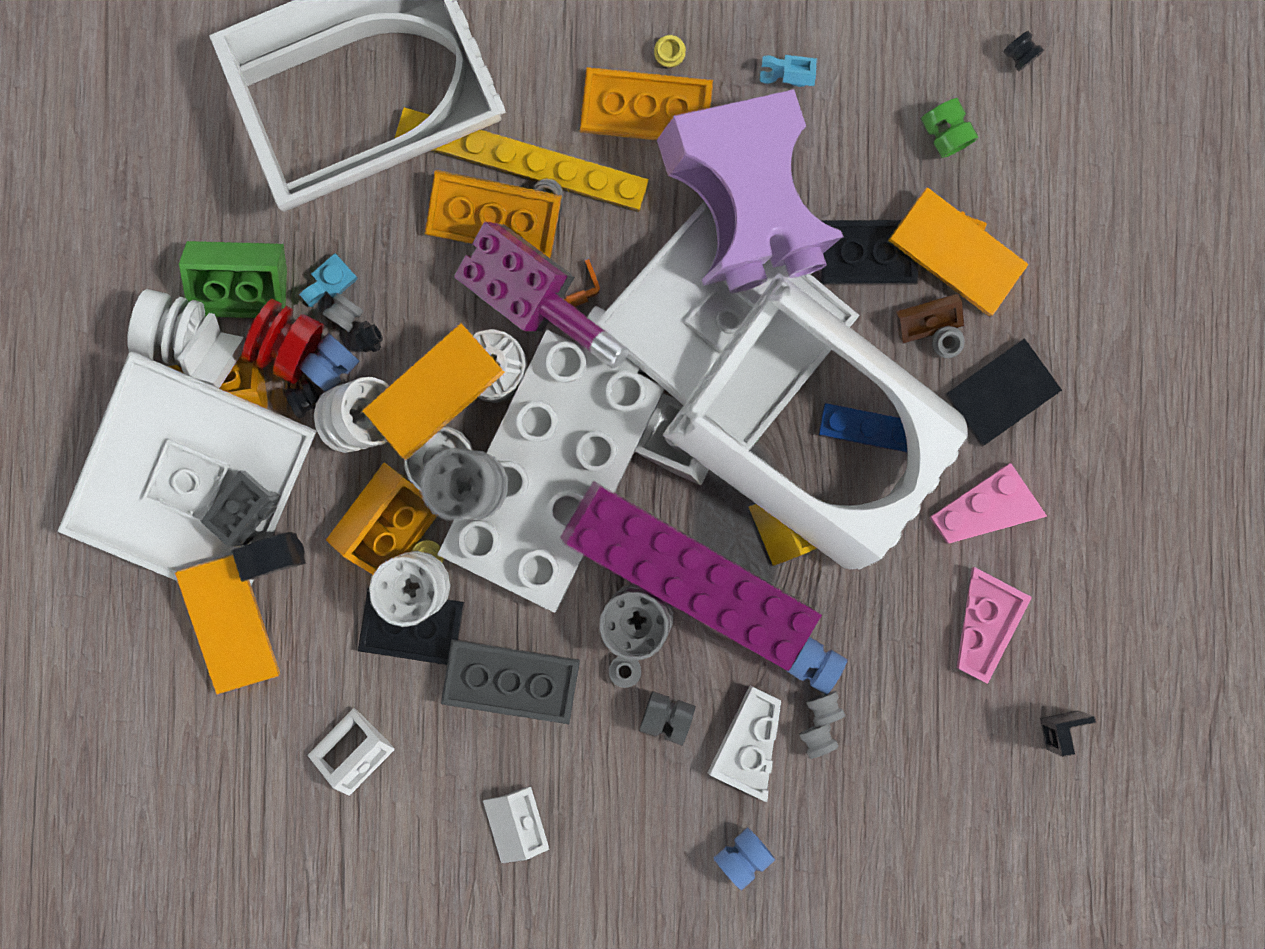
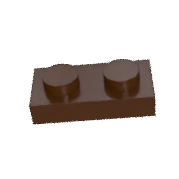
M958 294L896 311L898 333L903 344L934 335L939 328L944 326L956 328L964 326L962 300Z

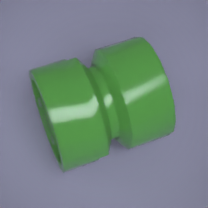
M958 98L940 104L921 117V121L928 134L935 135L936 139L933 143L942 159L961 151L979 138L971 122L964 121L966 112Z

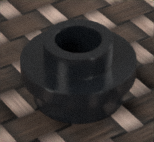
M367 321L360 323L359 328L354 330L355 339L359 347L365 353L379 351L381 349L380 342L383 341L379 328Z

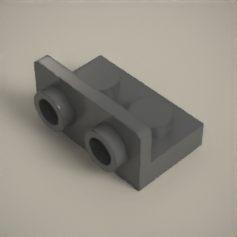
M239 471L200 522L228 547L245 546L256 536L257 531L255 529L262 520H267L277 509L275 504L281 496L276 492L266 490L246 471Z

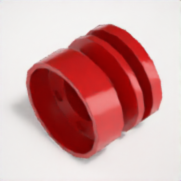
M270 299L255 317L248 330L242 351V359L250 363L257 359V366L262 369L275 359L273 374L295 384L304 373L298 365L309 353L315 354L317 344L322 337L324 324L304 314L291 324L293 309L288 306L282 309V303Z

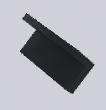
M1077 710L1040 718L1046 750L1061 757L1075 755L1070 728L1096 723L1095 716Z

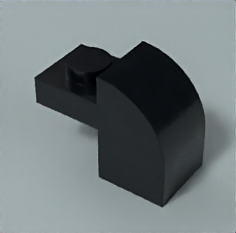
M292 532L272 536L231 550L241 582L306 564L304 546L298 539L297 534Z

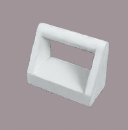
M353 708L308 754V757L334 789L350 796L395 749L366 718ZM357 723L368 737L334 770L323 757Z

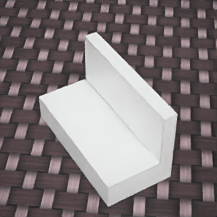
M208 313L195 335L178 357L183 373L216 388H220L241 356L245 339L241 336L222 333L215 314Z
M531 787L522 788L505 796L489 798L483 801L501 863L527 860L549 850Z

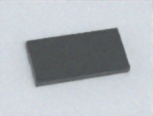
M452 639L441 705L569 724L580 660Z

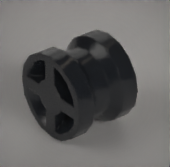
M1029 30L1016 38L1003 50L1006 57H1012L1015 61V68L1018 71L1024 69L1044 52L1041 45H1036L1032 41V34Z
M308 379L301 381L300 386L295 389L288 388L284 390L286 399L298 419L304 417L307 411L315 409L316 403L319 400L316 390Z

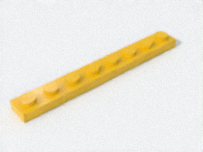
M404 107L395 138L411 131L430 115ZM478 130L430 150L535 182L542 179H552L558 182L563 190L640 212L649 179L483 130Z

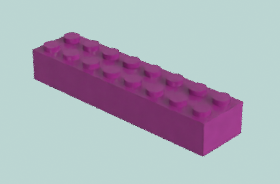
M594 480L560 536L565 545L788 672L822 616L809 605Z

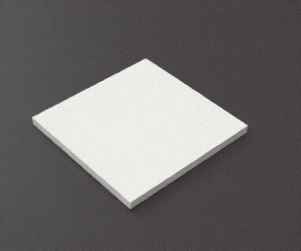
M703 202L595 324L628 348L627 358L684 405L777 273L782 274L849 327L860 315L811 274L789 278L786 266L773 268L770 259L763 264L768 281L760 286L738 293H730L726 280L704 286L702 279L711 268L717 251V228L710 209ZM778 309L702 417L749 451L832 349L782 310Z
M130 352L57 532L177 581L175 575L177 570L231 555V550L242 547H228L200 522L239 471H246L266 490L276 492L281 496L275 504L277 509L267 520H262L255 529L257 531L256 536L249 544L273 536L317 430L137 353Z

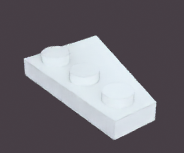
M751 685L749 686L707 772L710 776L767 802L769 773L772 770L773 761L771 758L774 740H776L781 700Z

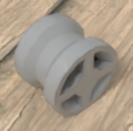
M336 293L333 298V305L331 308H326L323 315L350 332L353 328L352 322L356 317H360L364 311L339 293Z
M832 691L827 695L822 694L806 701L808 708L813 710V723L815 727L830 724L845 717L844 710L839 708L837 703L839 698L837 691Z
M830 724L819 727L813 726L799 733L801 740L806 742L808 746L807 755L809 759L820 757L839 747L837 741L832 739L830 735Z

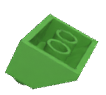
M186 242L179 261L184 295L188 302L196 300L204 304L205 317L208 313H212L216 317L255 318L270 299L282 303V309L286 306L287 266L284 244Z

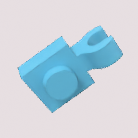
M785 55V59H777L773 56H763L762 67H770L772 71L760 72V81L762 83H773L778 78L783 77V83H790L793 86L815 85L817 58Z
M335 253L311 273L317 282L308 286L299 295L311 308L327 293L332 298H334L336 293H343L358 278Z

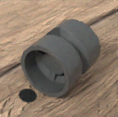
M652 691L639 731L655 737L659 734H664L665 740L683 746L696 706L681 700L671 703L669 696Z

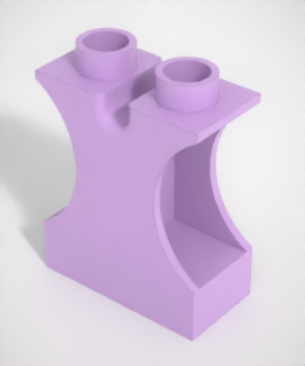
M794 89L674 116L657 139L668 176L685 183L697 192L707 204L717 228V251L711 268L702 279L704 286L726 280L730 293L743 292L760 286L768 281L763 264L769 259L773 268L785 265L789 278L808 275L827 265L823 253L843 237L840 230L826 225L806 208L798 196L791 174L792 151L798 136L806 127Z

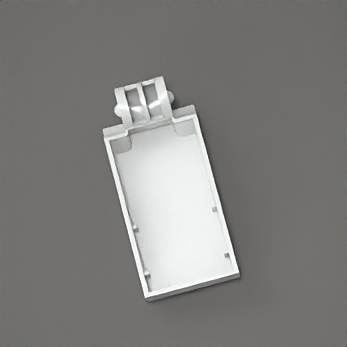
M595 306L588 318L596 323L606 311ZM546 329L487 451V454L494 456L503 466L507 476V495L504 502L493 515L482 520H454L437 555L555 613L584 556L565 545L560 536L593 480L615 493L658 405L664 388L658 383L639 375L640 372L644 371L630 359L626 358L618 368L613 369L575 341L574 343Z

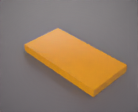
M586 67L580 133L657 140L674 116L711 107L713 80Z
M435 170L425 234L472 244L484 221L504 224L551 259L562 195Z
M928 187L923 190L888 239L889 242L989 317L993 316L1029 265Z
M460 323L362 411L404 460H407L500 378L505 371L466 327Z
M233 554L177 570L175 575L216 695L279 676L280 670L250 581L241 582Z

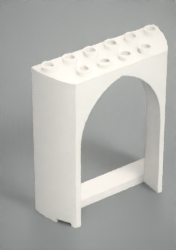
M293 0L209 35L277 206L283 212L502 121L501 114L506 113L457 0ZM377 34H415L436 41L456 55L455 71L446 95L432 114L421 124L391 141L298 180L286 183L248 89L249 85L354 41Z
M777 273L663 436L843 568L860 570L882 559L888 549L898 543L901 538L902 529L908 521L917 516L920 511L921 502L927 494L933 492L938 486L939 477L944 469L952 465L957 459L958 450L967 438V424L963 415L790 280ZM778 309L782 310L869 377L886 393L894 404L906 434L908 461L906 471L888 496L874 502L851 506L819 501L802 491L702 417Z

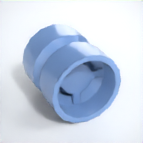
M328 333L317 344L318 352L316 354L309 353L298 367L326 392L332 387L338 386L341 382L340 375L342 373L349 374L360 361Z
M809 637L788 673L802 681L809 679L810 686L827 695L840 678L847 659L833 650L825 652L824 645Z
M748 827L734 839V847L726 846L714 857L722 871L740 890H743L755 879L754 872L756 870L763 872L776 860L767 847Z

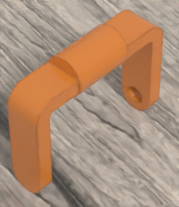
M589 259L585 260V264L594 288L587 291L581 290L566 296L564 300L573 307L588 302V298L596 296L600 292V286Z

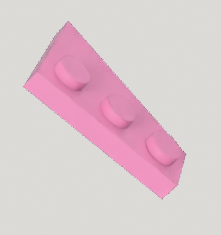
M1009 463L929 518L946 543L949 544L1044 518L1047 515L1013 465Z
M972 567L956 668L988 684L1032 597Z

